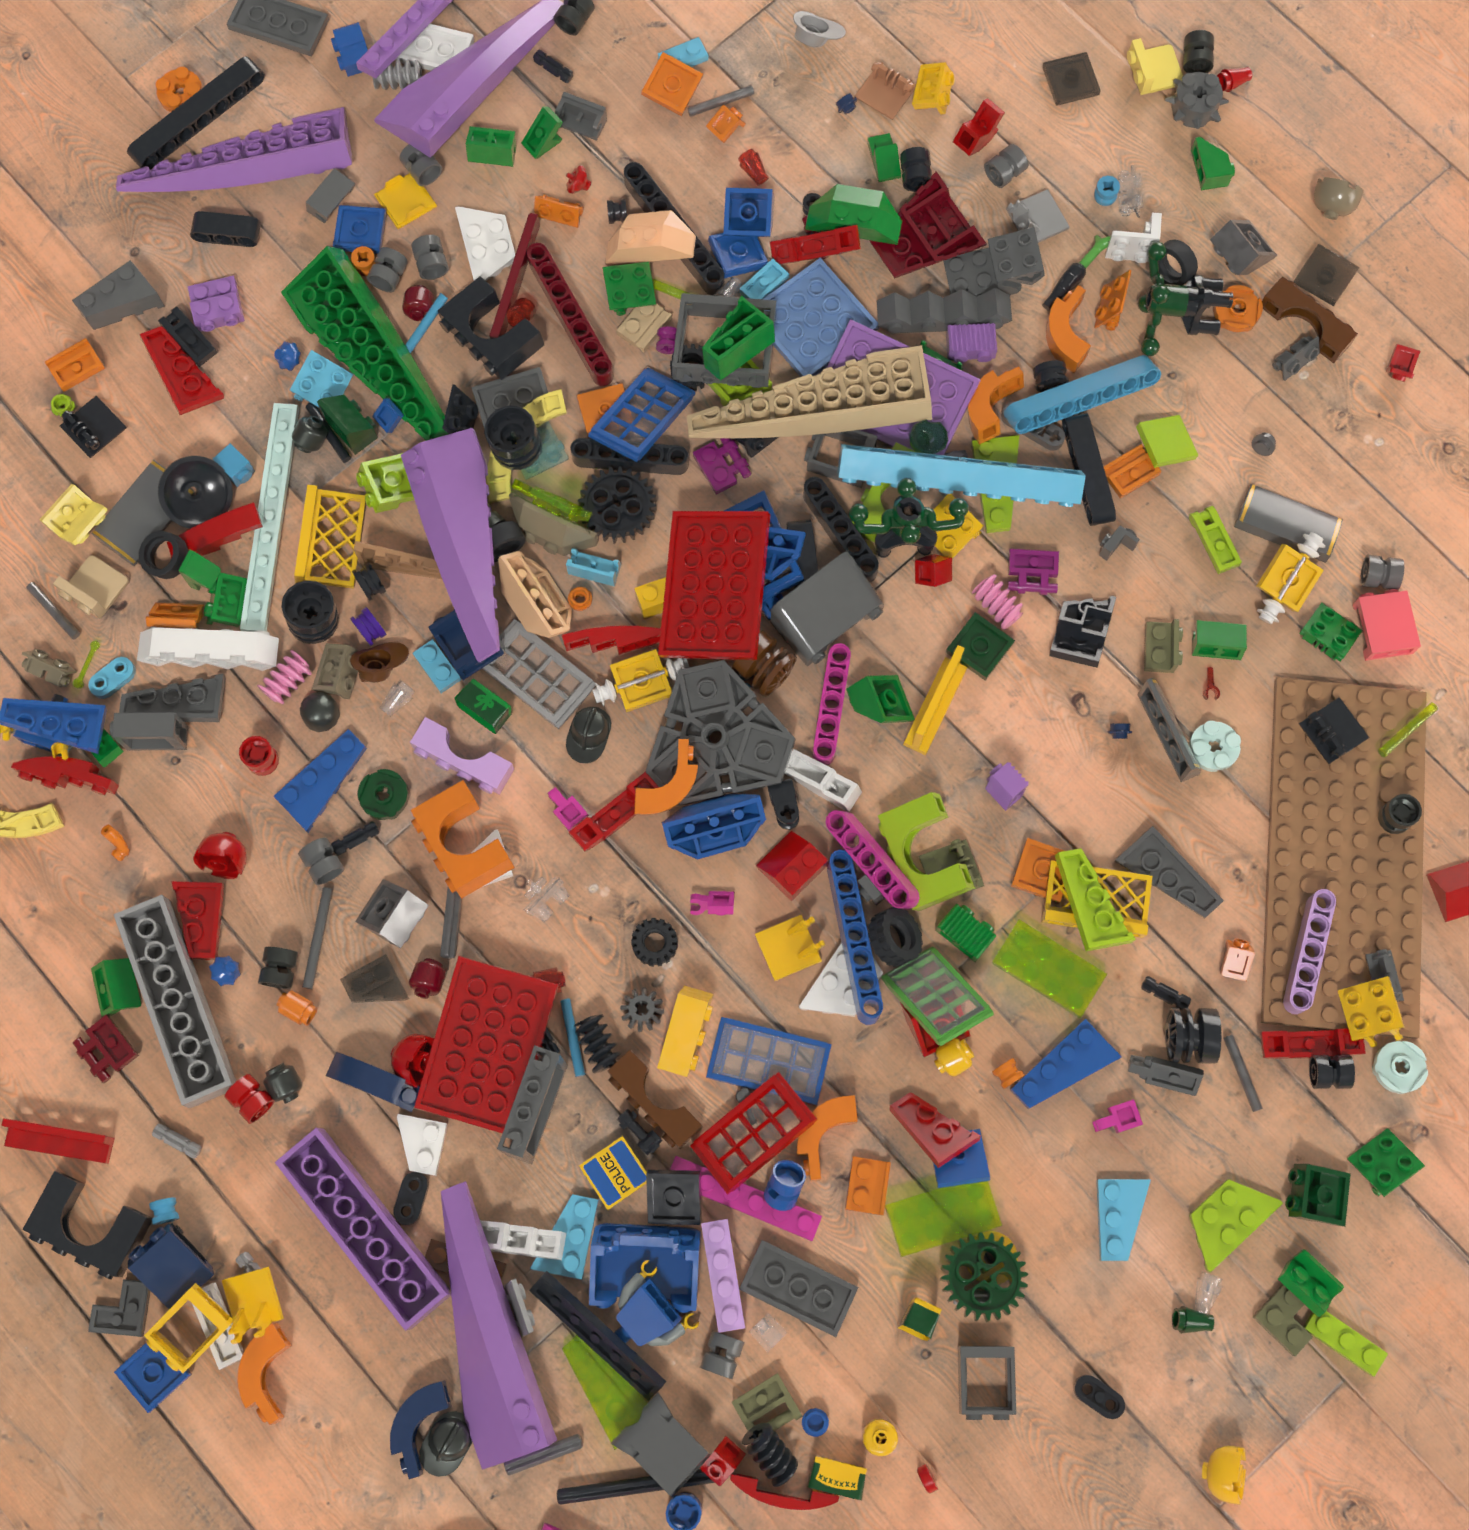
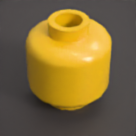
M954 1038L936 1049L937 1059L934 1062L942 1074L947 1072L948 1075L955 1077L972 1066V1058L975 1056L964 1039L960 1041Z
M874 1419L864 1427L862 1442L871 1454L878 1457L886 1456L896 1448L898 1433L889 1421Z

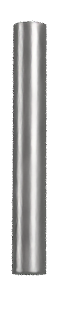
M751 85L687 108L689 116L692 117L720 107L723 104L725 105L754 95V89Z
M34 582L29 583L26 589L73 640L78 638L80 632Z
M1234 1036L1224 1037L1223 1039L1252 1111L1255 1112L1263 1109Z

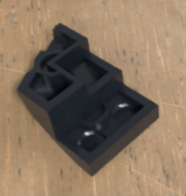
M1109 596L1108 600L1093 601V598L1084 599L1083 601H1064L1049 656L1098 668L1116 597Z

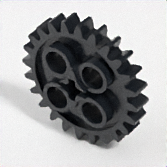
M619 466L617 472H614L612 467H609L608 474L600 470L599 478L591 475L593 483L585 481L584 484L587 490H580V495L583 498L578 499V504L581 506L578 511L579 515H584L581 517L582 524L588 523L587 529L594 530L597 533V537L603 534L604 542L609 537H612L613 544L616 543L617 538L621 537L623 543H626V536H630L632 540H635V532L643 535L642 527L650 528V522L647 519H655L652 511L657 510V506L654 504L656 495L652 494L653 486H647V478L640 481V472L632 476L631 468L626 473H623L621 466ZM620 487L629 488L625 493L617 491ZM598 497H606V498H607V500H606L605 502H602V503L596 502V499H597ZM631 507H637L639 508V511L636 513H630L628 512V509ZM609 517H615L617 518V521L614 523H608L606 522V519Z

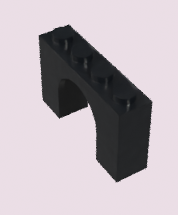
M479 276L437 310L441 319L439 324L445 332L453 333L456 342L461 347L466 346L469 349L470 355L476 361L481 360L484 363V368L490 375L493 376L495 374L500 380H503L544 346L540 331L526 318L507 333L497 338L485 339L474 334L475 326L479 320L500 304L495 289Z
M54 1171L22 1230L30 1233L28 1238L34 1242L43 1244L45 1241L53 1245L51 1250L60 1255L66 1256L69 1253L75 1256L74 1262L89 1268L90 1264L99 1269L97 1273L105 1278L112 1280L113 1276L123 1277L128 1268V1256L141 1244L152 1223V1217L132 1207L123 1206L107 1236L96 1244L85 1246L73 1237L69 1228L71 1210L85 1184L62 1172Z

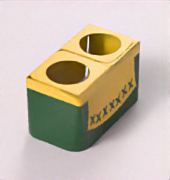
M916 1297L910 1302L897 1328L919 1339L928 1341L932 1338L942 1309Z
M815 1456L806 1487L862 1501L867 1468Z

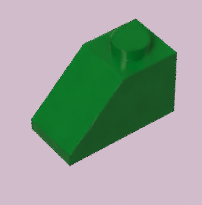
M1196 137L1191 153L1201 191L1228 187L1232 177L1235 175V167L1233 162H1230L1228 153L1203 138Z

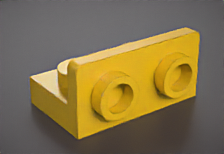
M946 62L920 65L912 101L915 110L937 108L940 115L946 114L947 106L950 104L951 86L954 85L955 80L954 73L949 69Z

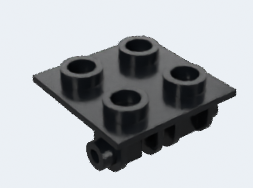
M452 384L442 427L448 434L470 428L474 429L475 420L478 416L477 404L455 384Z
M97 396L92 398L77 412L74 413L67 410L61 416L63 423L60 427L89 458H92L127 428Z
M1340 697L1319 711L1313 712L1308 718L1299 723L1328 764L1370 738Z

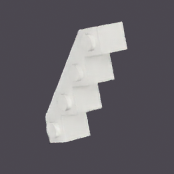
M151 627L140 632L137 661L155 666H162L173 662L192 668L204 664L224 669L243 665L264 671L276 667L279 638L270 636L269 632L261 630L247 632L230 629L200 630L197 628Z

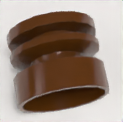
M765 631L759 633L757 660H735L732 666L734 672L743 681H747L755 675L751 687L755 690L760 688L759 694L763 697L769 696L784 683L797 661V657L793 653L787 654L788 649L785 647H781L773 652L777 645V640Z

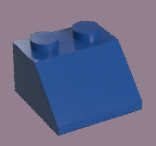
M726 188L723 235L771 237L774 213L773 189Z

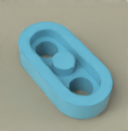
M125 657L115 658L90 678L89 690L97 698H109L134 678L136 673L134 664ZM123 665L124 669L121 672H117L118 667ZM100 681H104L102 687H97Z

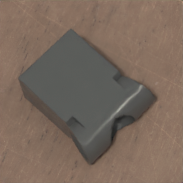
M659 1392L644 1406L639 1421L625 1427L610 1443L632 1456L672 1497L710 1456L708 1451L673 1417Z

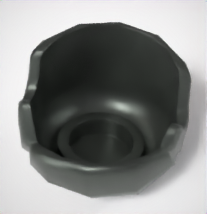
M324 692L311 693L303 699L300 707V715L305 725L310 730L316 732L329 731L337 724L340 717L336 701L331 695Z

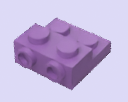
M234 276L188 286L193 321L200 332H209L222 326H234L239 322L245 321Z

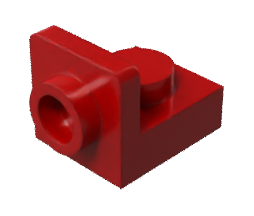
M725 1436L700 1469L718 1486H722L740 1464L746 1453Z

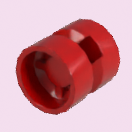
M251 736L245 739L239 748L241 761L253 774L258 776L269 775L276 770L279 764L277 751L261 736Z
M246 1074L227 1090L224 1098L234 1108L240 1107L239 1114L251 1124L268 1112L275 1101H273V1098L266 1090H259L260 1084L251 1074Z

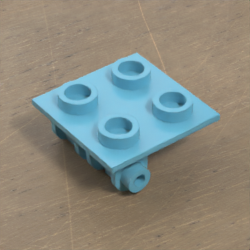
M311 350L289 391L295 393L294 398L298 401L305 399L319 407L317 403L319 399L343 395L353 374Z

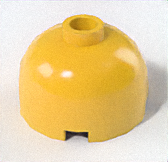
M1223 1446L1217 1448L1210 1455L1209 1462H1203L1202 1479H1207L1208 1489L1220 1501L1241 1505L1240 1499H1243L1246 1469L1241 1465V1460L1246 1461V1452L1243 1447Z

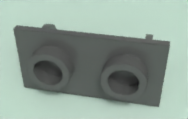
M1310 336L1302 337L1290 347V351L1294 354L1286 350L1274 359L1272 366L1276 371H1283L1284 381L1298 373L1303 366L1313 361L1320 354L1318 336L1314 339Z
M1383 949L1376 951V953L1366 954L1365 957L1371 980L1389 976L1397 1002L1404 1001L1391 950Z

